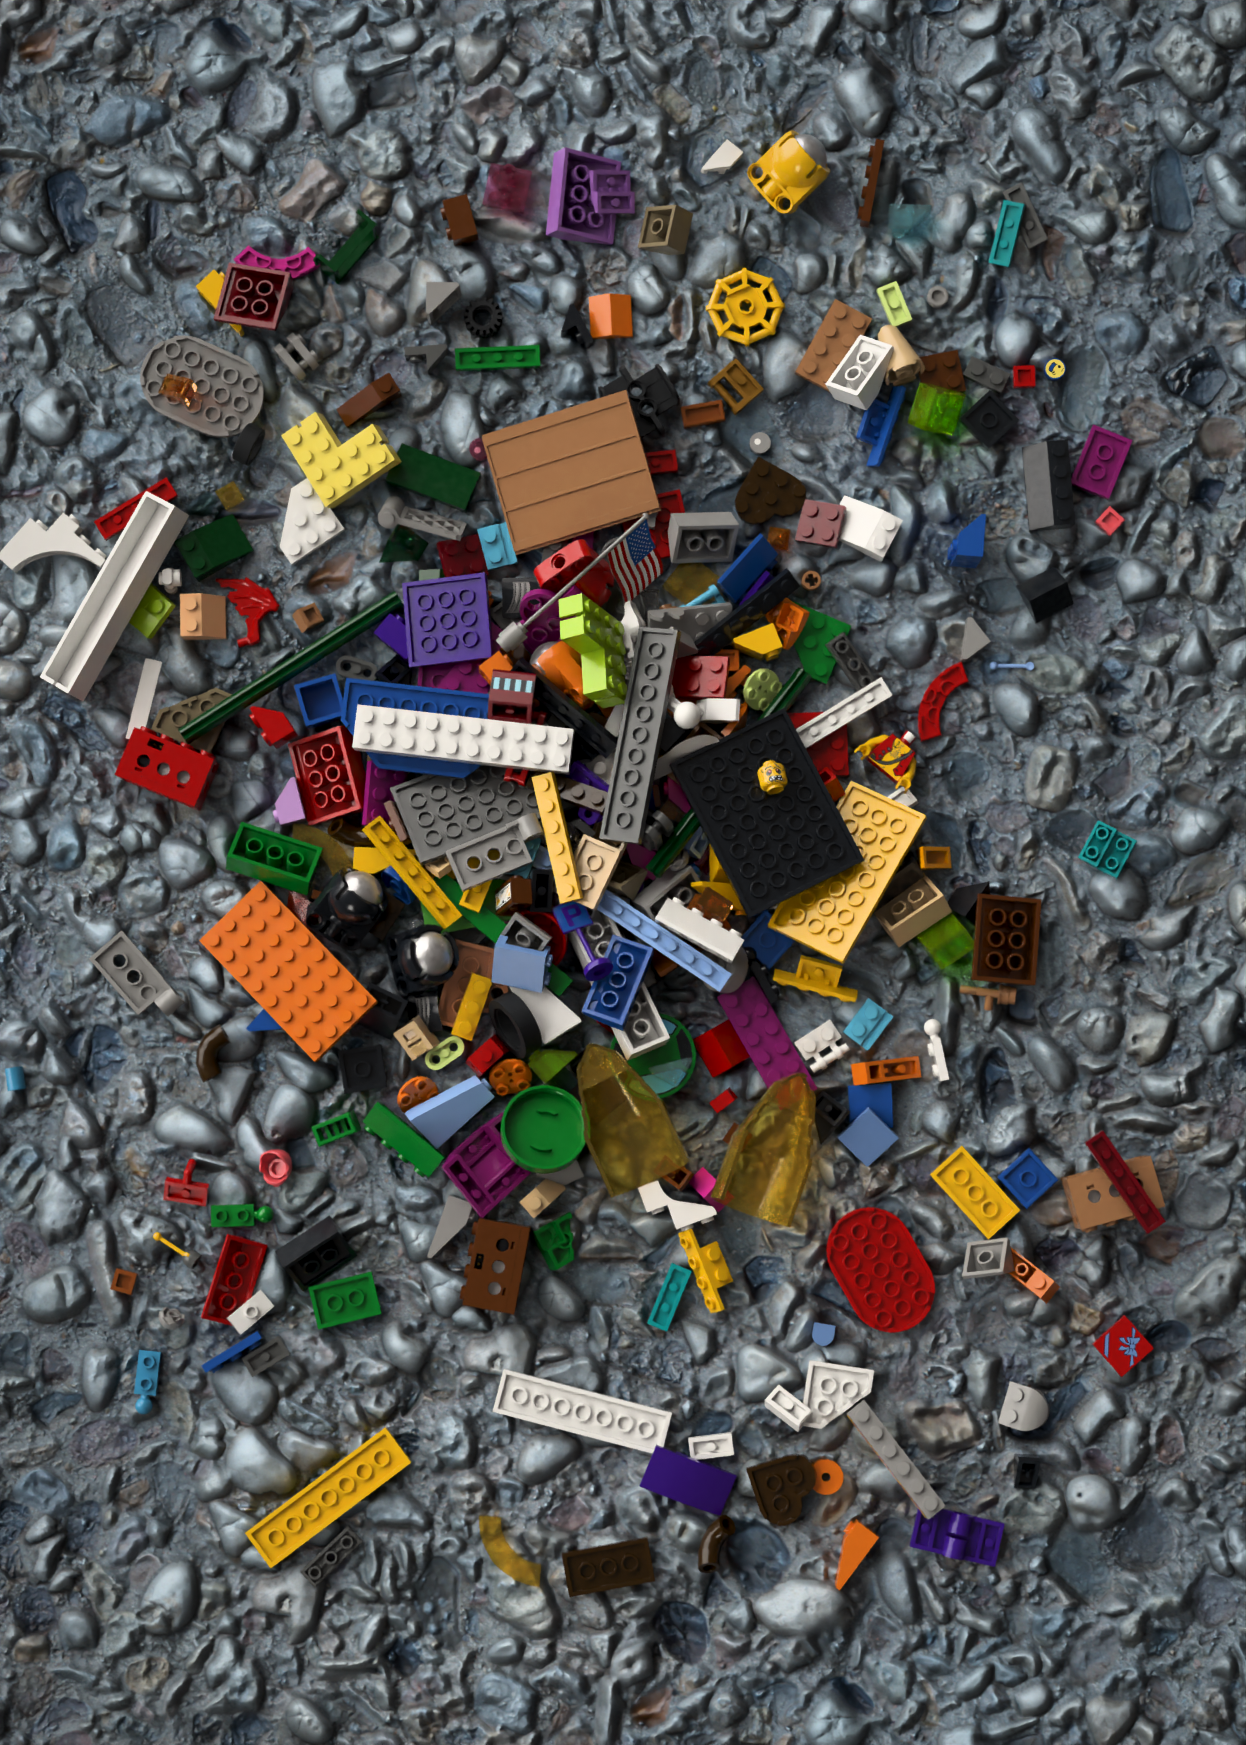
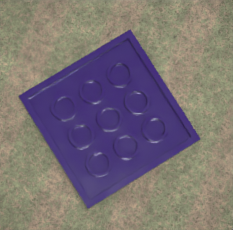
M485 572L402 583L409 668L484 660L494 655L488 583Z

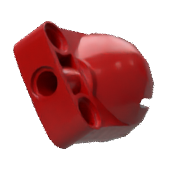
M579 539L539 564L534 569V575L541 589H547L557 594L593 562L599 554L590 548L585 540ZM602 558L574 585L590 600L601 607L608 601L611 595L608 587H614L615 579L609 563Z

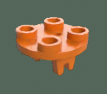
M521 1059L500 1061L492 1067L489 1073L491 1086L501 1096L515 1094L529 1088L532 1080V1071L529 1065Z
M417 1076L402 1086L397 1096V1104L402 1112L405 1113L407 1110L438 1095V1088L430 1078Z

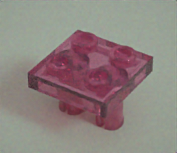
M491 163L482 203L483 206L524 214L533 174L532 171L515 168L511 164L504 166Z

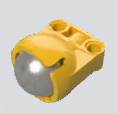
M791 130L785 133L756 163L751 164L747 174L756 189L778 212L792 214L828 177L831 171L827 167V153L821 141L814 136L798 134ZM761 167L763 175L758 179L755 172L757 168ZM788 198L790 200V207L785 210L783 201Z

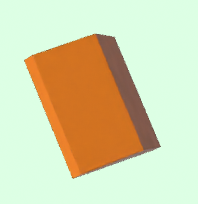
M608 293L589 297L590 335L593 339L633 338L631 295Z

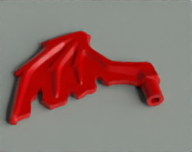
M245 577V580L217 578L216 582L222 588L230 587L237 590L229 592L227 597L231 603L238 604L235 606V609L239 612L240 616H249L245 620L248 628L247 637L237 640L239 648L258 644L261 641V620L268 612H276L280 607L268 587L264 589L247 577Z

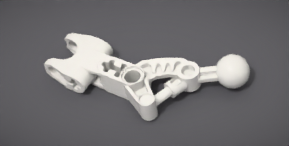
M631 600L625 602V615L622 621H620L624 626L623 644L626 650L624 664L627 669L625 675L627 688L639 626L646 627L636 604ZM672 685L667 708L673 712L674 720L679 727L683 729L694 728L701 719V712L698 706L692 702L681 703L676 699Z

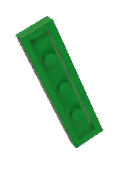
M540 345L455 348L456 371L541 368Z

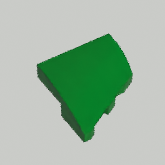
M571 1212L531 1232L550 1271L558 1270L574 1260V1249L572 1248L573 1233H571L570 1229Z

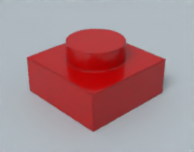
M1035 365L1013 366V389L1035 388Z

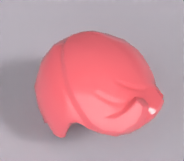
M271 1149L260 1156L259 1170L264 1174V1180L274 1187H279L286 1181L292 1171V1159L289 1153L280 1149Z

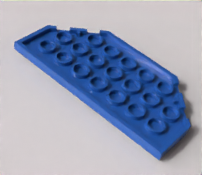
M346 678L341 721L354 736L357 704L488 719L489 694ZM366 752L379 769L465 779L481 766L470 763Z

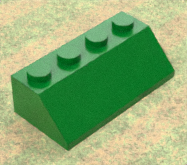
M241 821L227 854L226 869L308 895L323 848Z
M377 1102L363 1120V1123L366 1124L364 1127L366 1131L373 1136L378 1134L382 1138L381 1143L389 1150L392 1147L399 1152L397 1156L406 1164L410 1161L416 1167L413 1170L423 1178L425 1175L431 1177L446 1158L443 1153L382 1102Z

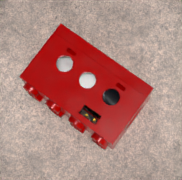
M141 726L140 729L134 727L115 776L201 811L220 765L215 760L216 757L204 750H201L200 753L195 752L196 749L193 746L184 742L178 745L176 744L177 741L164 734L158 737L156 736L157 733L144 726Z

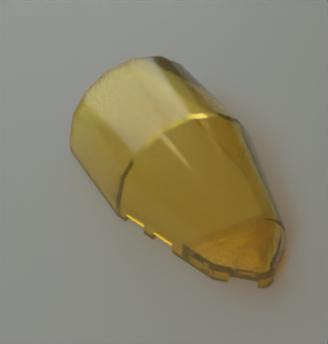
M595 1043L586 1045L581 1062L577 1066L579 1096H581L582 1104L581 1114L584 1122V1139L610 1197L613 1198L632 1191L690 1163L691 1160L664 1101L617 1050Z
M797 1072L774 1081L733 1133L710 1196L712 1200L753 1217L791 1227L812 1166L810 1148L813 1145L811 1132L815 1121L816 1096L814 1091L810 1089L806 1079L808 1076L805 1073Z

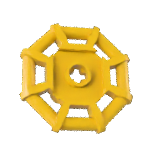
M742 268V270L715 281L716 285L709 304L706 306V311L709 313L719 337L731 339L744 344L746 347L751 343L769 335L773 336L776 333L775 329L781 313L785 309V303L782 302L772 277L768 278ZM747 279L762 285L760 288L751 287L747 284ZM739 280L742 281V285L730 289L728 286ZM765 290H768L773 302H767L763 294ZM723 291L727 294L724 304H718ZM742 302L751 304L749 311L746 312L740 309ZM767 309H772L774 311L771 319L767 322L764 319ZM718 311H724L728 319L724 325ZM759 324L764 328L750 335V328ZM734 325L738 329H744V335L729 329Z

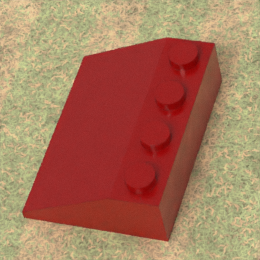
M337 726L288 744L308 826L363 812L366 773L362 764L361 753L352 748L353 735L346 726Z

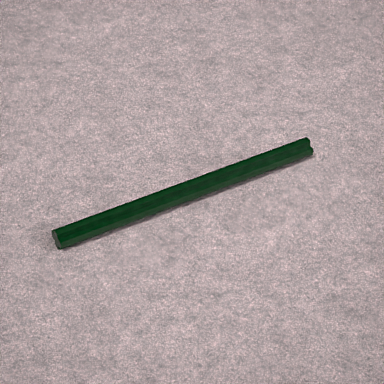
M393 591L185 724L178 731L187 744L192 743L381 622L390 613H395L404 607V604L397 593Z
M798 667L758 720L783 708L787 712L811 681L812 676L806 673L804 669ZM691 808L646 866V869L653 873L654 876L658 878L663 876L700 827Z

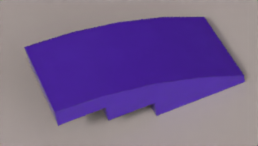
M656 1444L639 1486L683 1504L720 1516L737 1475L700 1459L696 1460Z

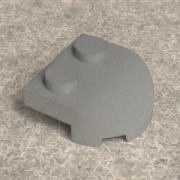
M1010 1381L998 1423L1020 1431H1034L1046 1423L1050 1412L1049 1404L1041 1391Z

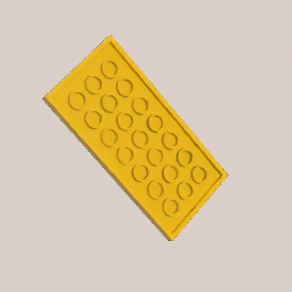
M850 781L845 790L846 794L841 797L836 807L864 861L781 902L767 924L770 929L842 964L845 963L927 819L926 815L853 781Z

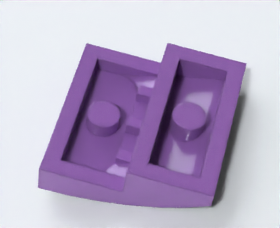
M589 170L590 190L595 213H635V192H631L630 171Z

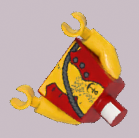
M906 730L900 739L894 734L890 736L883 734L869 739L866 743L861 744L855 749L854 753L857 751L862 752L861 760L866 759L896 784V789L899 786H903L905 788L904 794L907 793L915 776L917 763L914 757L915 752L910 748L911 744L916 740L912 733Z

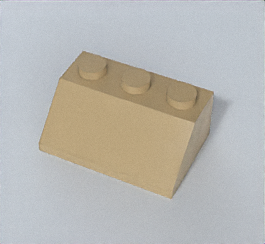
M924 874L922 879L884 905L874 915L889 937L900 947L950 914L952 910L944 895Z

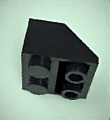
M369 982L366 989L378 1003L356 1024L392 1040L393 1033L397 1030L410 1002Z

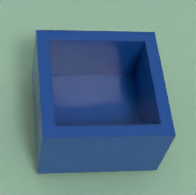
M335 673L294 685L304 722L308 729L341 720L344 697Z

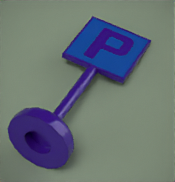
M574 901L552 907L551 911L563 935L576 931L591 960L583 971L586 980L597 981L609 975L613 970L611 960L603 957L596 959L581 930L594 924L586 907Z

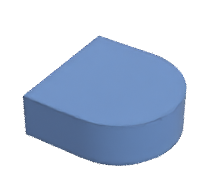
M814 1322L812 1338L815 1343L821 1346L830 1344L833 1341L836 1326Z

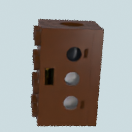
M484 1217L474 1221L472 1235H475L474 1243H470L468 1249V1256H471V1262L465 1266L463 1277L467 1278V1283L461 1287L459 1298L463 1300L462 1305L515 1314L531 1226Z

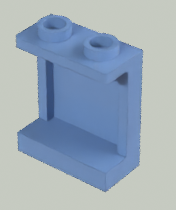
M500 935L494 947L491 982L542 993L545 985H549L551 973L548 972V968L551 967L553 955L550 954L551 946L546 945L544 951L510 945L508 944V936Z

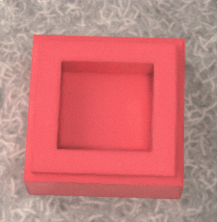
M1109 506L1094 523L1107 535L1111 536L1125 519Z

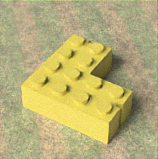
M314 412L300 422L302 426L296 425L281 435L325 507L331 509L402 462L393 447L388 445L389 440L380 426L371 424L347 442L341 444L324 415Z

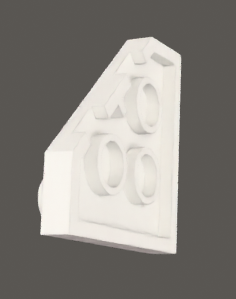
M308 478L291 488L280 542L281 550L293 566L345 531L331 508L325 507Z
M809 1360L803 1404L813 1412L803 1426L822 1429L860 1399L871 1393L874 1370Z

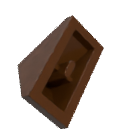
M666 1154L655 1169L658 1175L681 1192L694 1176L691 1171L668 1154Z

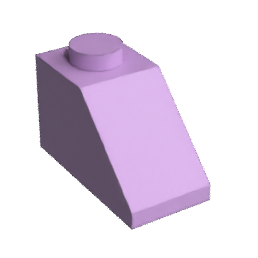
M295 777L289 779L275 803L276 810H273L275 822H280L282 827L307 820Z

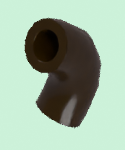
M341 817L334 819L328 827L327 833L342 844L352 847H375L362 831L364 827L352 825Z
M221 1024L215 1026L203 1036L197 1048L196 1066L203 1083L222 1073L217 1057L219 1051L230 1043V1039Z
M727 1515L718 1517L710 1524L701 1539L698 1550V1570L702 1573H713L720 1569L721 1547L725 1540L735 1533L736 1529L733 1520Z

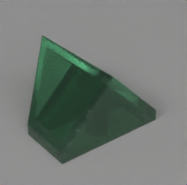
M397 524L387 540L379 563L418 561L429 543L407 526Z

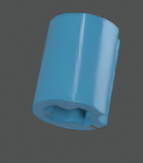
M23 1066L6 1068L5 1075L8 1091L26 1089Z

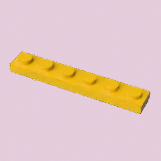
M548 772L531 777L560 904L583 899L555 773Z
M378 816L362 829L444 930L462 917L459 910L407 847L400 842L397 835L381 816Z

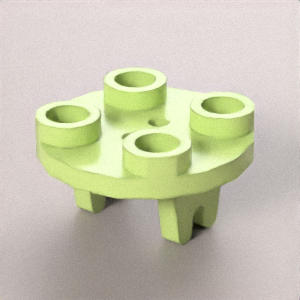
M767 668L758 669L747 678L741 693L749 707L765 711L782 689V683L779 682L775 672Z

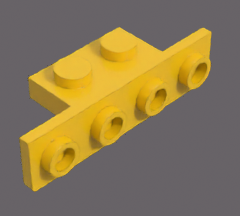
M801 955L796 974L776 968L774 970L773 981L783 986L792 985L802 991L818 992V994L824 997H837L843 1002H856L858 990L838 985L842 965Z
M692 1228L678 1233L680 1244L686 1252L689 1266L693 1269L696 1283L702 1291L706 1307L710 1313L724 1310L725 1308L717 1288L733 1282L718 1242L715 1241L700 1248Z

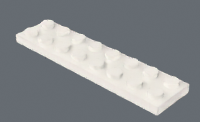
M503 1369L493 1412L649 1453H653L656 1444L664 1447L672 1412L508 1369Z

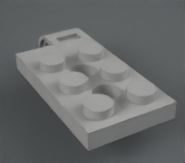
M536 813L524 815L515 821L505 824V827L445 851L462 892L533 863L525 843L544 834ZM489 851H499V859L490 860L488 858ZM471 858H477L480 861V865L478 868L472 869L468 866V861Z
M122 930L89 958L138 1015H141L155 1002L162 1012L169 1017L185 1003ZM117 955H123L126 959L122 967H117L114 963ZM131 971L139 973L140 978L138 982L131 983L129 981L128 975Z

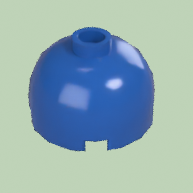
M391 865L381 873V878L386 887L389 888L391 886L396 892L393 895L401 902L409 904L417 898Z

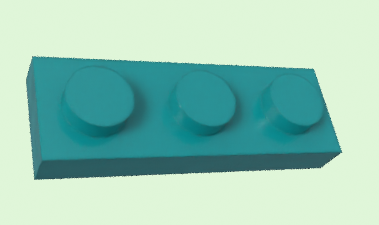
M1008 200L1003 201L988 263L1011 267L1025 204Z
M671 1263L647 1324L666 1332L668 1331L692 1272L691 1270Z

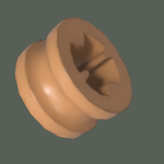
M815 571L806 572L801 580L802 587L807 591L816 590L821 583L820 575ZM808 576L817 579V583L814 582V586H810L809 583L805 582V579L808 580Z

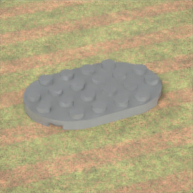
M182 335L161 341L149 351L141 367V387L145 398L152 408L161 415L207 436L228 438L239 435L248 423H255L262 411L264 388L254 367L245 359L199 338Z

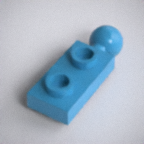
M139 1350L134 1394H141V1398L136 1401L135 1408L138 1413L143 1415L148 1414L153 1408V1403L149 1399L150 1395L157 1396L162 1352Z

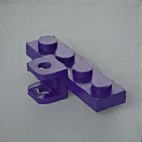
M574 761L570 768V775L565 776L566 778L608 792L609 784L580 761ZM581 807L579 808L578 816L588 825H593L603 820V815Z

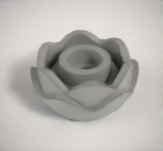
M683 848L668 869L680 871L685 868L689 861L688 851H685Z
M165 1307L162 1311H159L158 1318L160 1324L167 1329L176 1330L185 1322V1315L181 1314L178 1309L169 1310Z

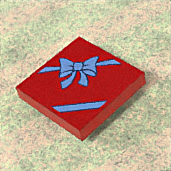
M1125 1315L1092 1343L1120 1377H1123L1154 1349Z

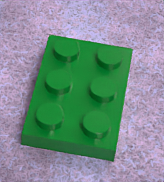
M372 1271L308 1287L318 1330L382 1314Z

